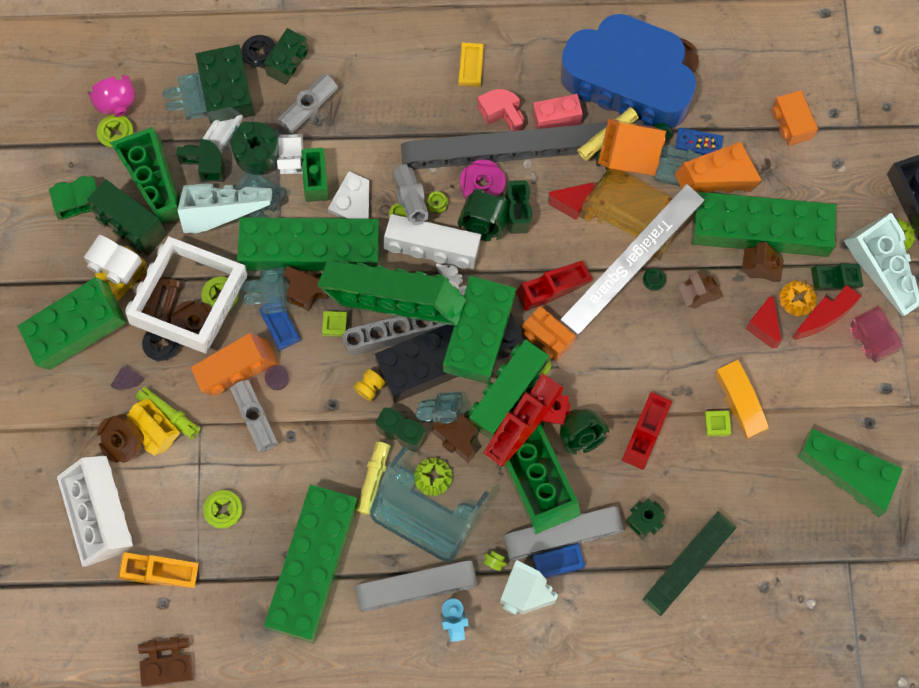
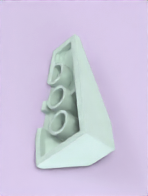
M207 183L183 186L178 206L183 233L197 234L202 231H208L266 207L271 203L272 189L244 187L241 190H235L232 185H225L224 189L214 188L213 184Z
M889 213L860 228L844 239V242L863 270L901 316H905L919 306V290L915 276L911 273L909 265L911 259L910 255L906 253L904 232L894 215Z
M516 560L500 603L504 605L503 609L511 614L516 615L517 612L524 614L555 604L558 594L552 591L553 588L550 585L546 584L547 580L539 571Z

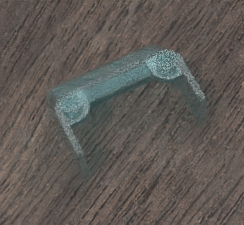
M404 446L387 467L371 506L370 516L375 523L438 559L446 562L452 561L476 523L489 493L485 491L475 506L461 503L452 512L412 489L415 484V477L411 471L401 466L409 449Z

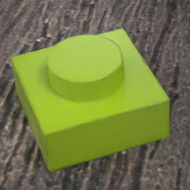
M323 311L322 335L327 337H343L347 330V312Z
M705 411L706 437L731 435L729 411Z

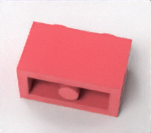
M577 94L533 102L532 116L536 129L581 125L583 114Z

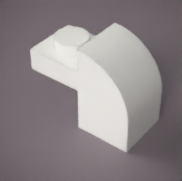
M303 134L280 135L278 137L279 158L277 159L280 174H303L301 157Z

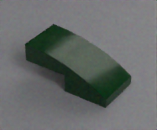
M840 263L836 267L814 266L811 268L815 291L843 290L846 285L851 289L864 286L859 264Z

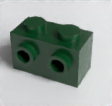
M287 28L264 61L267 76L286 85L295 74L301 61L308 54L309 48L306 37Z

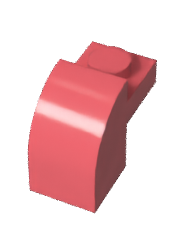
M496 89L477 97V108L487 125L504 118L511 131L522 130L524 118L519 110L520 99L514 93L504 89Z

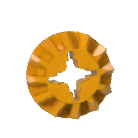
M794 280L793 282L786 283L782 288L779 299L782 308L787 313L793 316H805L815 308L817 295L814 292L813 286L806 284V281ZM794 293L800 295L801 293H805L802 299L803 302L798 300L792 303L795 297Z

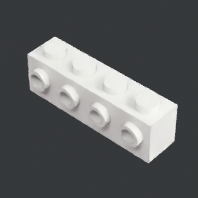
M391 214L384 236V249L392 253L408 254L414 258L430 259L440 264L456 265L462 269H474L481 234L424 221L420 225H414L406 217Z

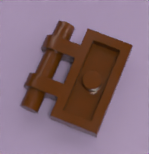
M177 636L170 637V640L157 642L154 639L148 640V643L138 644L139 654L149 653V660L140 661L141 687L193 681L191 655L181 656L180 650L181 648L190 647L189 638L179 639ZM158 651H172V657L159 659Z

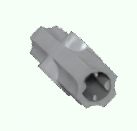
M323 74L308 90H303L298 94L297 100L277 119L278 123L287 133L293 134L308 118L314 117L318 113L319 107L338 89V85L330 76ZM306 102L312 103L310 106L303 105Z
M407 164L399 165L398 168L393 170L398 203L404 207L408 221L414 225H420L428 219L422 184L417 183L412 168H409Z
M242 380L235 383L230 390L259 453L274 448L278 442L250 381ZM250 413H260L256 420L248 419Z

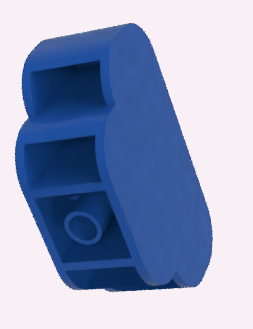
M611 15L601 22L598 30L583 29L577 31L569 38L563 50L561 82L568 92L573 95L577 94L578 98L584 102L591 101L596 103L604 110L611 109L619 112V115L631 107L637 113L638 120H643L646 126L665 123L671 129L680 125L688 113L696 87L693 72L682 64L685 48L681 39L672 32L628 15Z

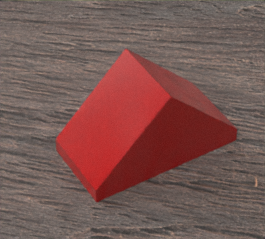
M594 182L550 191L548 204L577 220L593 196Z
M768 297L750 320L746 330L772 349L777 348L781 343V335L774 297Z

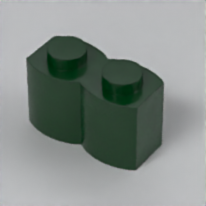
M526 180L509 181L505 194L509 207L506 222L510 234L527 233L532 219V208L528 202L530 198L529 184Z
M383 408L375 421L376 429L383 437L397 440L402 447L409 451L418 452L426 439V430L420 423L411 419H404L398 411L392 408Z

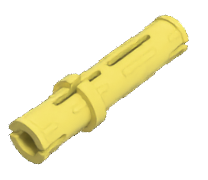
M629 107L614 120L634 123L639 117ZM606 127L577 149L582 159L587 161L602 148Z
M375 443L371 461L367 463V475L355 510L358 513L371 514L380 478L386 470L385 462L390 449V445L386 443Z

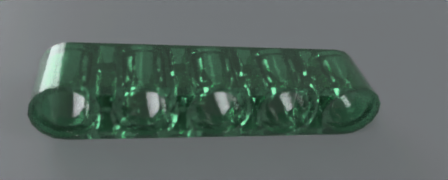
M718 511L642 601L659 616H662L737 527Z

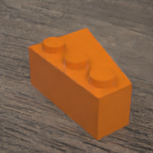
M741 142L684 162L674 174L682 189L688 184L696 193H712L713 191L731 193L732 191L742 190L744 192H751L762 181Z
M248 333L190 368L201 392L215 396L224 392L225 389L233 386L235 383L247 380L280 365L269 340Z

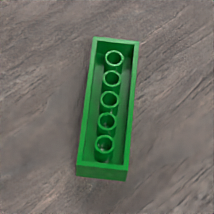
M697 192L705 201L693 212L691 245L745 249L757 247V244L760 242H767L778 253L829 257L835 248L836 204Z
M240 217L237 262L245 265L246 271H285L288 266L298 271L323 272L327 260L335 262L344 260L350 264L363 263L369 267H376L379 265V219Z
M327 260L317 285L342 307L457 326L466 299L459 293V289L452 286L449 279L443 275L428 276L419 271L408 273L399 268L388 270L379 265L369 267L363 263L355 265L344 260H338L337 262Z
M309 485L264 623L266 630L314 644L356 513L355 510L358 504L356 497Z

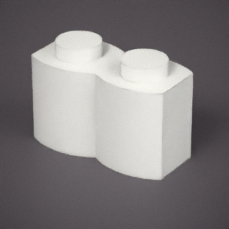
M102 235L96 238L84 256L88 264L87 267L97 274L100 271L108 274L106 277L115 284L121 282L127 285L142 262L137 254Z

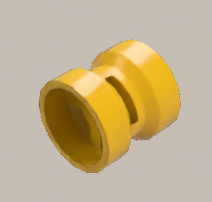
M367 369L363 373V379L357 381L353 389L362 398L371 402L375 397L376 390L382 389L386 383L377 373Z

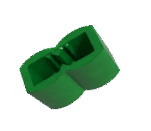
M81 176L72 183L59 182L49 189L54 212L58 220L91 212V205L87 199L98 188L94 177Z

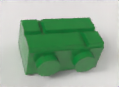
M324 148L302 149L303 187L306 202L329 200Z

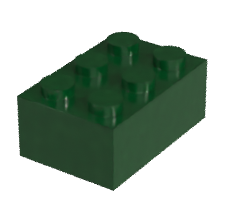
M240 45L195 53L210 123L212 124L215 120L221 122L235 119L239 115H243V118L255 116Z
M107 179L87 199L91 205L90 211L96 216V221L104 227L110 226L113 229L112 232L119 239L123 240L126 238L130 241V246L138 253L143 251L149 256L167 236L158 217Z

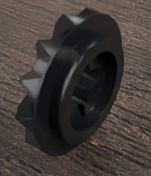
M252 36L244 42L242 56L245 62L253 68L256 66L263 69L264 61L276 44L268 36ZM263 46V52L265 54H260L257 57L255 51H259L260 48L262 49Z
M147 331L142 340V348L149 359L151 358L159 362L168 361L172 356H176L180 347L179 343L164 338V341L169 345L163 346L161 351H159L158 345L154 343L160 342L163 337Z

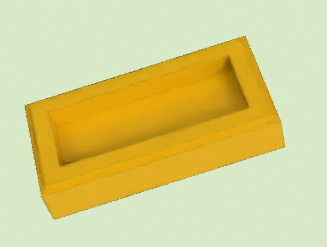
M462 42L458 86L481 87L484 44Z

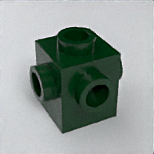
M648 498L644 503L641 501L637 502L630 509L632 514L625 522L643 540L649 533L655 535L664 526L662 521L666 516L663 514L664 509L656 501L652 502Z

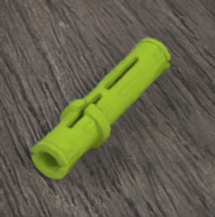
M147 387L142 388L144 392L139 390L136 395L137 400L142 401L149 398L165 417L190 440L198 435L200 427L188 420L182 411H176L148 390Z

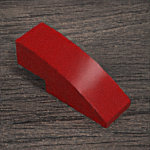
M582 260L545 272L539 278L521 283L516 290V294L525 311H529L561 298L587 285L593 279Z
M846 285L833 302L824 297L797 329L792 338L798 340L825 330L844 317L862 296Z
M650 392L621 461L644 470L672 404L671 400Z

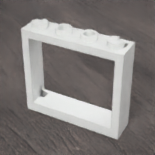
M168 236L165 244L162 243L160 245L155 262L149 265L144 282L141 281L136 290L137 295L133 301L128 303L125 312L130 325L207 354L247 277L246 267L243 264ZM173 253L230 274L199 335L141 313Z

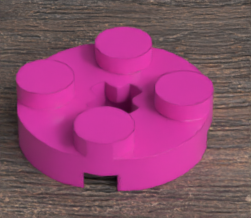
M476 160L472 162V165L464 168L460 176V189L464 199L466 200V197L474 189H481L493 196H502L505 190V175L498 168L497 164L489 160ZM481 178H485V181L489 184L485 185V187H480L476 181L479 182Z

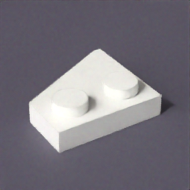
M349 171L328 207V212L342 219H369V180Z

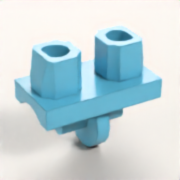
M449 598L442 605L443 614L441 615L443 630L448 629L450 642L465 640L464 626L469 625L466 613L463 611V605L458 599Z

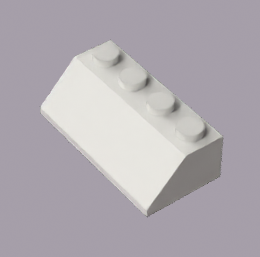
M107 456L81 458L57 476L82 567L118 556L133 546Z

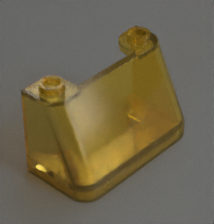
M608 168L585 199L580 218L591 222L593 218H598L597 222L600 224L604 220L637 238L669 204L672 198L632 178L623 170ZM677 231L653 255L654 258L661 260Z

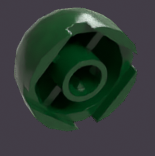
M574 409L565 417L564 425H560L559 435L566 451L577 455L576 451L583 449V453H587L600 446L606 440L605 433H609V429L599 413L591 409Z

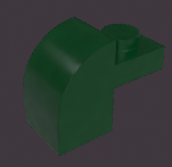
M200 139V147L194 145L177 147L176 155L179 163L198 165V174L201 181L224 182L225 164L219 148L213 142Z

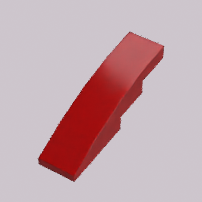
M542 373L530 394L525 393L514 412L507 413L483 453L503 467L537 428L564 387L548 375Z

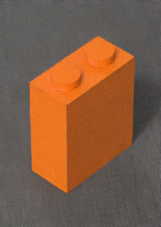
M608 119L598 164L611 169L655 176L660 163L661 150L665 143L666 131L652 126Z

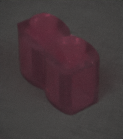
M878 306L854 318L850 324V331L853 337L863 343L864 354L875 363L900 351L903 346L898 334L890 326L889 321Z

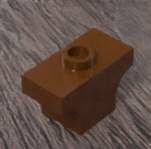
M760 242L757 244V247L744 249L742 270L750 278H763L771 282H781L784 260L767 242Z
M287 266L283 275L285 282L290 285L286 293L288 303L309 311L316 300L328 299L329 296L317 286L319 279H317L318 277L308 271L303 273Z
M698 271L691 274L687 281L678 285L687 307L696 309L707 302L716 301L723 297L714 276Z
M459 414L451 422L446 423L438 420L432 426V433L443 441L442 446L450 453L456 452L467 463L472 460L475 450L472 448L471 443L478 435V428L462 414Z

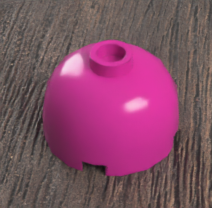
M121 75L122 79L116 80L115 76L109 77L92 86L93 92L88 91L87 93L97 111L105 115H114V117H120L127 113V109L131 107L135 100V91L129 76Z

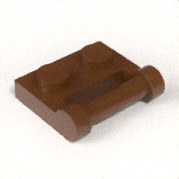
M142 274L140 282H144L147 275ZM160 278L141 313L171 324L170 316L177 292L181 290L182 282L174 279ZM163 289H169L161 316H156Z

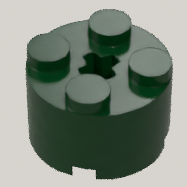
M245 121L233 133L231 149L235 161L242 171L252 175H260L264 171L271 170L276 166L277 159L279 158V146L272 128L261 122Z
M474 189L466 197L458 219V226L460 229L463 226L468 232L481 234L480 240L490 241L494 237H497L496 240H499L508 219V200L502 196L487 194L481 189Z

